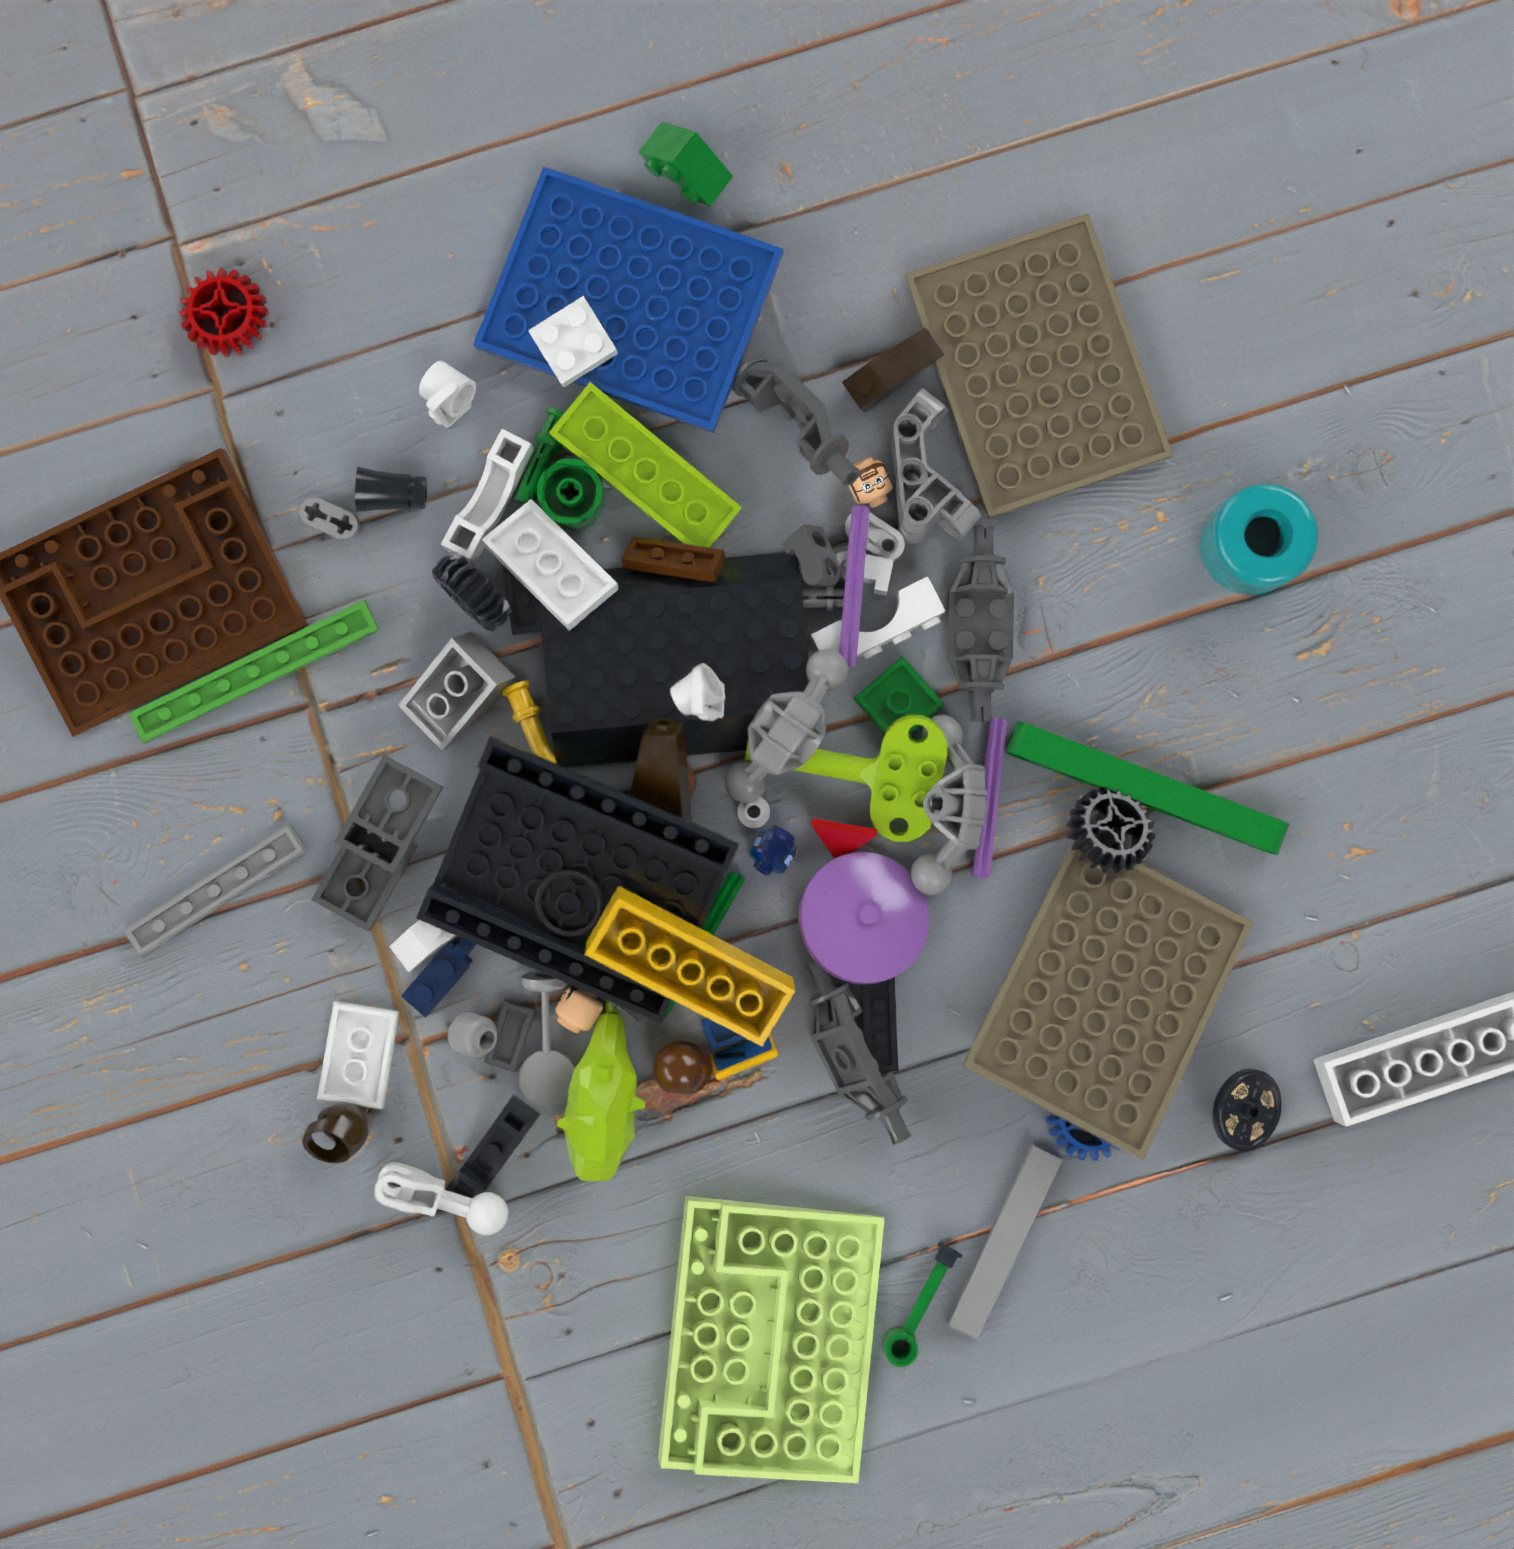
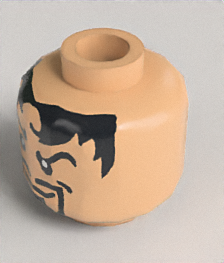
M573 985L565 990L555 1006V1012L559 1016L557 1022L576 1034H579L581 1030L589 1031L604 1009V1005L598 999V996Z

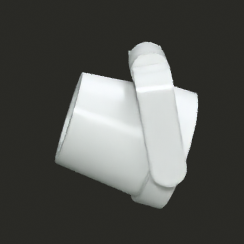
M705 663L693 668L691 673L671 687L670 691L673 701L684 715L689 716L693 714L701 720L715 721L717 718L723 717L724 684L720 682L714 671Z

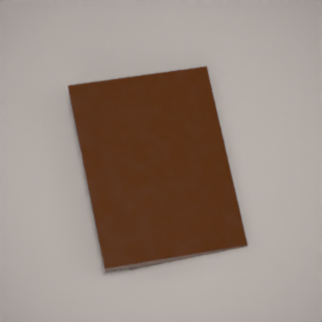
M222 448L0 553V599L72 737L308 625L228 453Z

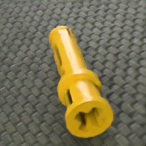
M521 681L503 689V697L508 698L514 712L512 719L516 724L521 725L532 754L557 764L538 718L541 711L540 707L535 706L529 692V681Z

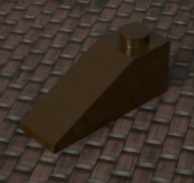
M925 327L865 364L842 381L858 407L866 413L945 354Z

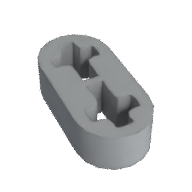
M308 498L300 506L299 514L301 520L317 531L345 542L354 540L360 534L361 524L359 519L343 508L319 498ZM319 505V510L327 515V519L323 520L315 517L311 521L312 516L308 514L310 508L315 510ZM349 518V523L353 527L351 531L345 530L341 534V529L333 524L334 519L345 522Z

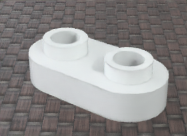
M869 512L866 551L873 556L897 560L905 547L902 534ZM851 514L848 516L845 523V534L848 537V539L850 534ZM890 541L893 543L894 549L892 551H885L882 548V543Z

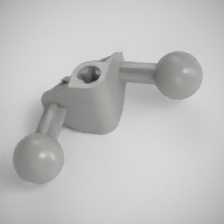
M822 649L815 652L807 662L806 674L809 683L804 692L772 694L756 713L748 727L749 750L752 762L742 761L736 763L728 770L725 777L726 790L734 800L741 803L756 801L763 795L766 789V775L768 773L780 775L801 767L816 751L826 734L825 711L819 704L826 691H832L842 686L848 676V664L839 652L832 649Z
M938 715L931 719L945 733L947 738V760L955 771L938 781L930 789L924 798L923 806L931 822L950 841L938 854L928 853L920 856L911 868L912 883L916 889L927 895H936L945 891L952 881V866L968 849H977L980 846V837L983 825H985L984 817L987 812L986 770L981 765H975L962 748L963 730L958 721L947 715ZM925 727L922 729L921 739L925 738L928 733Z

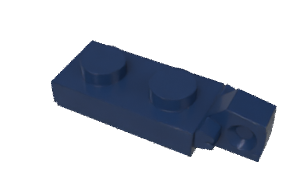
M462 939L457 945L450 941L438 952L401 997L424 1017H427L470 968L469 965L473 960L468 954L477 944Z

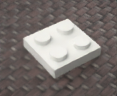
M584 296L528 330L563 388L618 354L617 349Z

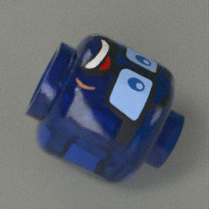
M775 825L772 828L762 829L749 849V855L755 862L753 868L766 876H770L772 872L776 874L784 873L797 853V846L794 843L795 837L785 829Z

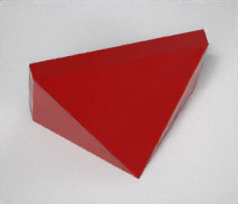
M815 818L811 819V827L834 859L852 853L877 834V829Z

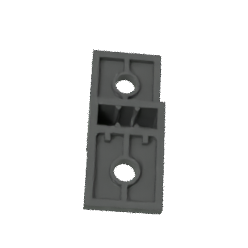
M383 754L335 840L341 847L315 892L312 901L368 932L371 931L419 846L413 842L444 787ZM396 790H401L406 796V803L400 809L392 808L389 803L391 793ZM356 877L361 878L366 887L364 893L360 896H354L349 891V883Z

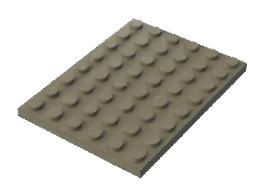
M1089 213L905 274V281L922 329L927 328L945 354L935 361L934 365L987 519L1169 459L1173 456Z
M1072 840L962 1066L1137 1159L1144 1160L1253 922L1143 864H1136V867L1132 870L1126 871L1124 869L1118 874H1115L1112 869L1108 873H1103L1101 865L1090 869L1091 861L1088 858L1080 861L1082 852L1080 850H1072V845L1076 842Z

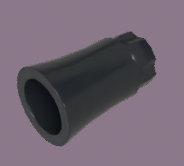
M357 467L355 479L356 512L389 509L410 510L411 508L425 509L427 503L426 477H412L411 474L382 472Z

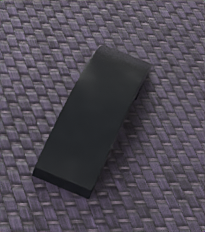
M513 1095L445 1190L472 1199L476 1195L484 1193L536 1122L540 1113L516 1095Z

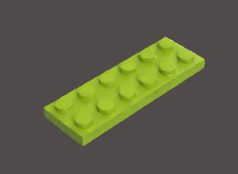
M589 382L549 432L550 436L577 458L591 466L600 477L682 544L710 548L742 509L739 504L591 382Z

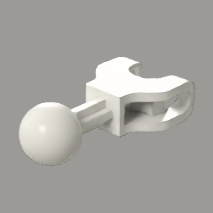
M399 1162L386 1164L379 1173L374 1191L376 1199L383 1205L404 1212L421 1213L432 1217L435 1216L437 1209L466 1217L469 1227L474 1232L486 1236L499 1232L508 1220L507 1204L502 1197L495 1193L484 1192L476 1195L473 1199L444 1190L445 1180ZM389 1182H395L400 1186H392Z

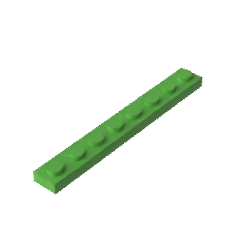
M362 600L128 714L142 743H149L380 631L367 602Z

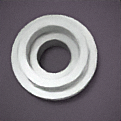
M761 797L750 803H740L738 806V818L746 827L759 828L769 819V805ZM750 806H757L760 809V815L757 818L748 816L747 810Z

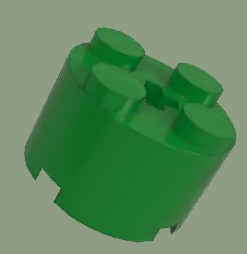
M566 458L555 462V464L541 474L537 484V498L542 510L560 528L580 530L595 524L603 512L606 497L602 482L596 471L582 460ZM571 489H575L578 496H574L571 501H568L565 494H570Z

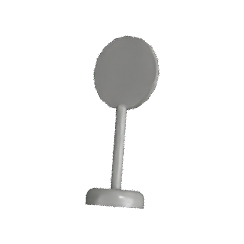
M542 972L522 975V986L524 989L541 992L543 1050L536 1051L526 1058L520 1068L518 1080L521 1091L529 1101L537 1106L550 1108L559 1106L568 1100V1090L575 1066L568 1056L560 1051L551 1050L549 992L563 989L567 983Z

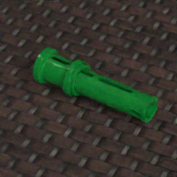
M548 407L546 410L548 414L541 432L536 433L535 441L538 444L526 468L516 495L513 497V499L523 504H526L530 499L535 500L537 484L541 474L549 468L555 451L559 452L563 445L549 435L550 430L564 414L554 408Z

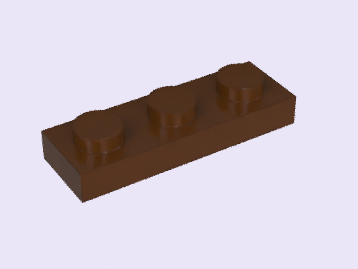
M632 537L621 560L624 569L715 582L725 561V554L722 549Z

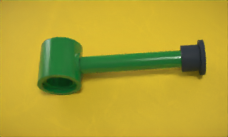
M941 1242L938 1244L940 1249L935 1257L937 1262L903 1327H892L883 1336V1350L888 1361L894 1366H909L917 1358L918 1345L915 1341L916 1335L914 1333L948 1268L952 1269L957 1258H962L963 1256L955 1249ZM899 1339L906 1340L909 1343L907 1350L901 1354L894 1353L891 1350L892 1344Z

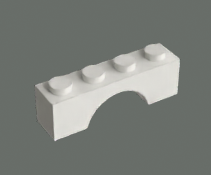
M501 429L486 457L485 469L476 491L466 507L455 516L441 543L448 552L460 554L468 562L474 565L477 564L485 548L481 539L496 528L534 453L531 443Z
M928 576L898 591L896 595V613L888 625L873 632L859 631L857 658L864 655L866 660L883 652L882 645L893 641L894 645L900 644L912 637L910 631L920 626L925 631L941 623L939 617L945 613V609ZM841 620L811 634L810 640L816 651L832 649L839 652Z

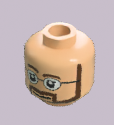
M868 457L853 464L860 470L858 479L848 486L857 504L869 503L870 508L888 500L886 494L893 489V482L884 463L881 460H873L872 457Z

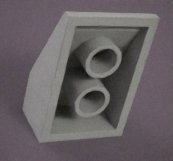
M470 631L450 639L398 706L444 751L500 697L502 690L510 685L515 676Z

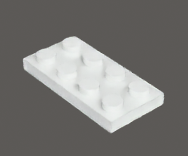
M532 499L481 539L483 545L568 630H571L619 589L618 583L550 519Z

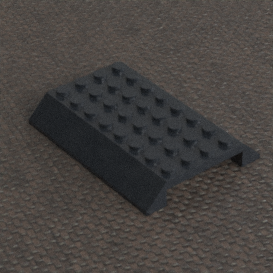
M780 552L727 557L715 582L624 569L623 567L603 569L618 583L619 589L571 630H568L539 601L550 731L557 764L562 767L637 761L644 733L652 721L662 718H668L674 722H684L687 756L747 750L749 740L748 727L765 701L772 694L787 692L803 693L809 683L806 674V666L809 659L799 561L796 555ZM702 663L708 665L717 675L720 682L724 684V715L715 721L701 720L693 714L689 716L684 715L678 709L671 696V687L691 673L693 668Z
M490 736L477 766L480 769L436 879L428 888L416 919L662 1023L672 999L585 955L586 941L592 931L575 938L560 937L548 931L541 924L535 912L534 900L538 886L546 877L557 871H579L588 875L599 886L603 895L604 910L616 889L620 886L702 929L740 843ZM568 876L558 878L548 884L542 894L541 907L545 918L554 927L564 931H577L587 926L593 920L597 910V900L594 891L587 883L576 877Z

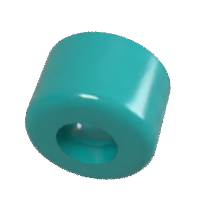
M1276 484L1248 486L1233 494L1208 517L1203 527L1200 541L1204 565L1216 582L1232 592L1242 595L1269 593L1294 580L1307 569L1317 550L1319 537L1317 521L1307 502L1294 491ZM1270 517L1277 522L1280 528V540L1271 556H1258L1246 545L1244 538L1245 529L1253 519Z

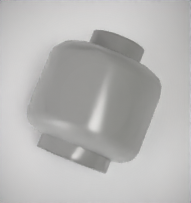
M469 1011L463 1012L455 1017L450 1024L448 1030L449 1045L455 1052L475 1059L482 1058L496 1045V1026L490 1018Z

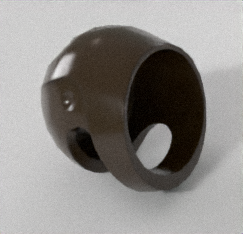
M336 1103L330 1105L319 1113L317 1121L312 1122L305 1129L302 1139L303 1146L311 1156L320 1161L335 1164L343 1163L357 1153L366 1142L369 1128L367 1118L359 1108L352 1104ZM323 1132L335 1142L334 1148L330 1150L321 1148L314 1142L312 1134Z

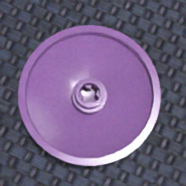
M850 853L828 862L810 879L804 889L799 905V929L809 954L827 973L850 983L875 984L899 975L920 955L928 935L929 910L924 893L916 889L911 880V873L906 868L886 856L875 853Z

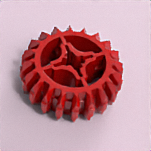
M219 268L216 277L211 271L206 270L207 279L204 281L200 277H195V282L198 284L195 289L191 286H186V291L190 294V297L180 298L181 303L187 307L180 310L179 315L186 319L181 323V326L185 331H190L187 336L189 340L197 342V347L202 351L208 349V352L213 356H217L221 351L224 357H230L232 349L238 355H242L243 350L241 346L244 344L249 349H253L254 345L250 340L253 337L262 339L258 328H267L268 325L262 319V317L269 315V310L263 306L267 300L263 294H259L261 288L256 283L251 284L252 280L249 276L243 275L240 277L238 271L233 269L227 274L223 268ZM229 291L243 294L247 305L241 306L239 303H234ZM214 295L212 301L206 303ZM226 308H228V309H229L228 314L225 313V312H223V310L226 309ZM222 312L225 313L226 316L221 318L219 315ZM202 320L215 323V327L219 330V335L205 332ZM240 322H243L242 325L234 331L236 325Z

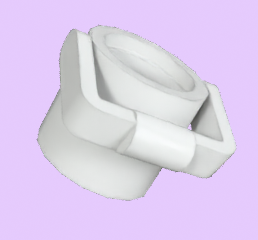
M443 361L434 363L426 371L419 386L420 396L427 400L426 406L429 409V416L435 423L442 424L445 428L453 425L471 408V402L476 392L475 381Z

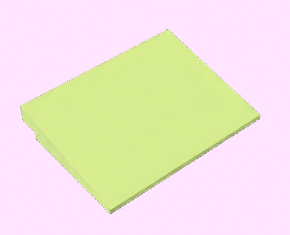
M685 1196L658 1454L660 1468L694 1470V1473L697 1475L841 1483L859 1482L885 1219L883 1216Z

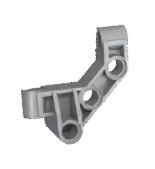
M922 388L913 397L908 406L897 417L891 433L899 521L898 531L902 534L905 543L913 545L920 543L937 523L951 536L961 540L983 515L957 488L926 463L924 438L942 421L949 409L925 388ZM909 429L914 433V436L904 437L899 433V430ZM913 472L919 479L914 482L908 481L904 478L903 474Z

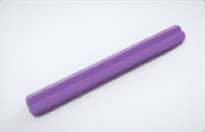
M860 505L853 506L851 512L839 653L845 658L848 667H854L857 660L869 508Z
M993 717L992 722H988L983 766L986 770L987 812L984 817L985 825H983L980 837V846L974 849L972 876L976 878H989L991 872L1007 721L1003 718Z

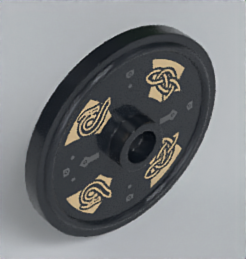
M1243 1069L1231 1075L1221 1086L1213 1106V1124L1217 1136L1228 1147L1239 1151L1253 1150L1265 1143L1276 1129L1281 1115L1282 1100L1279 1087L1269 1074L1257 1069Z

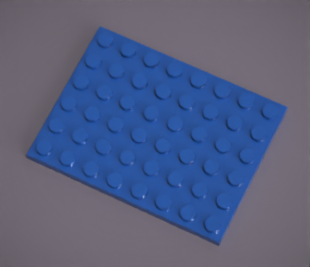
M543 167L473 345L476 349L556 377L528 330L584 296L617 349L618 354L572 383L586 387L591 382L608 396L714 433L732 389L735 374L739 370L784 251L783 248Z

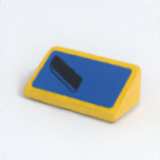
M770 1032L763 1046L749 1039H744L712 1052L710 1060L716 1079L721 1080L776 1058L778 1050Z

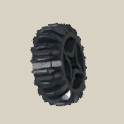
M450 552L446 557L443 556L432 570L433 578L441 588L478 625H481L488 631H494L498 626L501 627L507 621V617L512 612L509 602L490 580L475 568L473 564L468 562L466 558L455 552Z
M1107 787L1100 788L1098 791L1093 789L1086 795L1081 796L1076 801V805L1070 809L1069 815L1071 817L1067 820L1066 826L1071 830L1067 833V838L1076 841L1072 845V850H1080L1082 852L1080 861L1087 858L1091 861L1090 869L1101 865L1103 873H1108L1111 869L1115 874L1121 873L1124 869L1130 871L1136 867V864H1141L1152 850L1153 845L1151 842L1155 839L1156 834L1151 829L1154 827L1155 822L1146 819L1150 810H1142L1139 807L1141 802L1131 800L1130 794L1123 796L1120 790L1113 792L1109 791ZM1098 811L1097 822L1090 825L1091 812ZM1131 835V847L1124 850L1123 843L1125 842V837Z

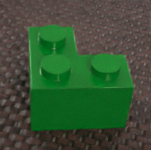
M661 122L638 151L645 159L646 163L644 166L656 177L666 176L672 182L678 183L682 188L680 191L681 195L694 205L698 202L711 206L734 177L697 132Z

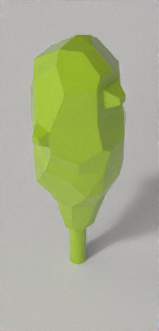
M606 1000L605 1013L599 1015L589 1046L583 1058L574 1069L568 1090V1103L564 1118L557 1121V1126L564 1130L569 1159L574 1172L581 1180L587 1182L608 1181L615 1176L635 1136V1112L645 1109V1101L636 1097L637 1075L626 1050L624 1019L618 1014L617 1007L615 1009L610 1007L612 1003Z

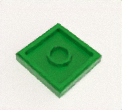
M903 656L853 698L884 735L887 728L899 718L907 715H923L930 718L945 705ZM921 725L912 726L908 731L909 735Z

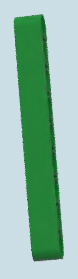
M1016 722L1005 751L1011 756L1098 789L1107 787L1109 791L1113 792L1120 790L1121 795L1127 796L1130 794V799L1134 802L1140 801L1142 806L1273 855L1279 854L1289 827L1287 822L1027 723Z

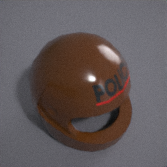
M681 1040L671 1042L662 1047L655 1056L652 1069L654 1079L665 1092L679 1094L695 1093L701 1090L710 1080L712 1075L711 1058L702 1047L694 1043Z

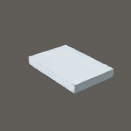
M340 1001L333 1002L317 1099L381 1110L384 1108L400 1011Z

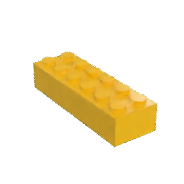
M620 886L616 889L586 941L585 955L763 1046L796 991L793 977Z

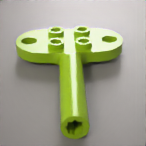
M907 715L897 719L887 728L882 740L881 750L874 758L817 748L801 767L793 770L868 785L872 792L870 819L874 828L884 838L895 842H910L920 838L931 827L932 822L924 811L923 802L930 789L943 779L947 760V738L943 729L933 719L923 715ZM914 725H922L927 729L928 733L925 738L915 740L910 737L908 731ZM748 740L745 761L752 762ZM895 818H903L908 822V828L902 832H897L891 828L890 822Z

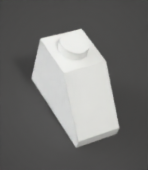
M419 920L389 947L406 970L410 972L457 936Z

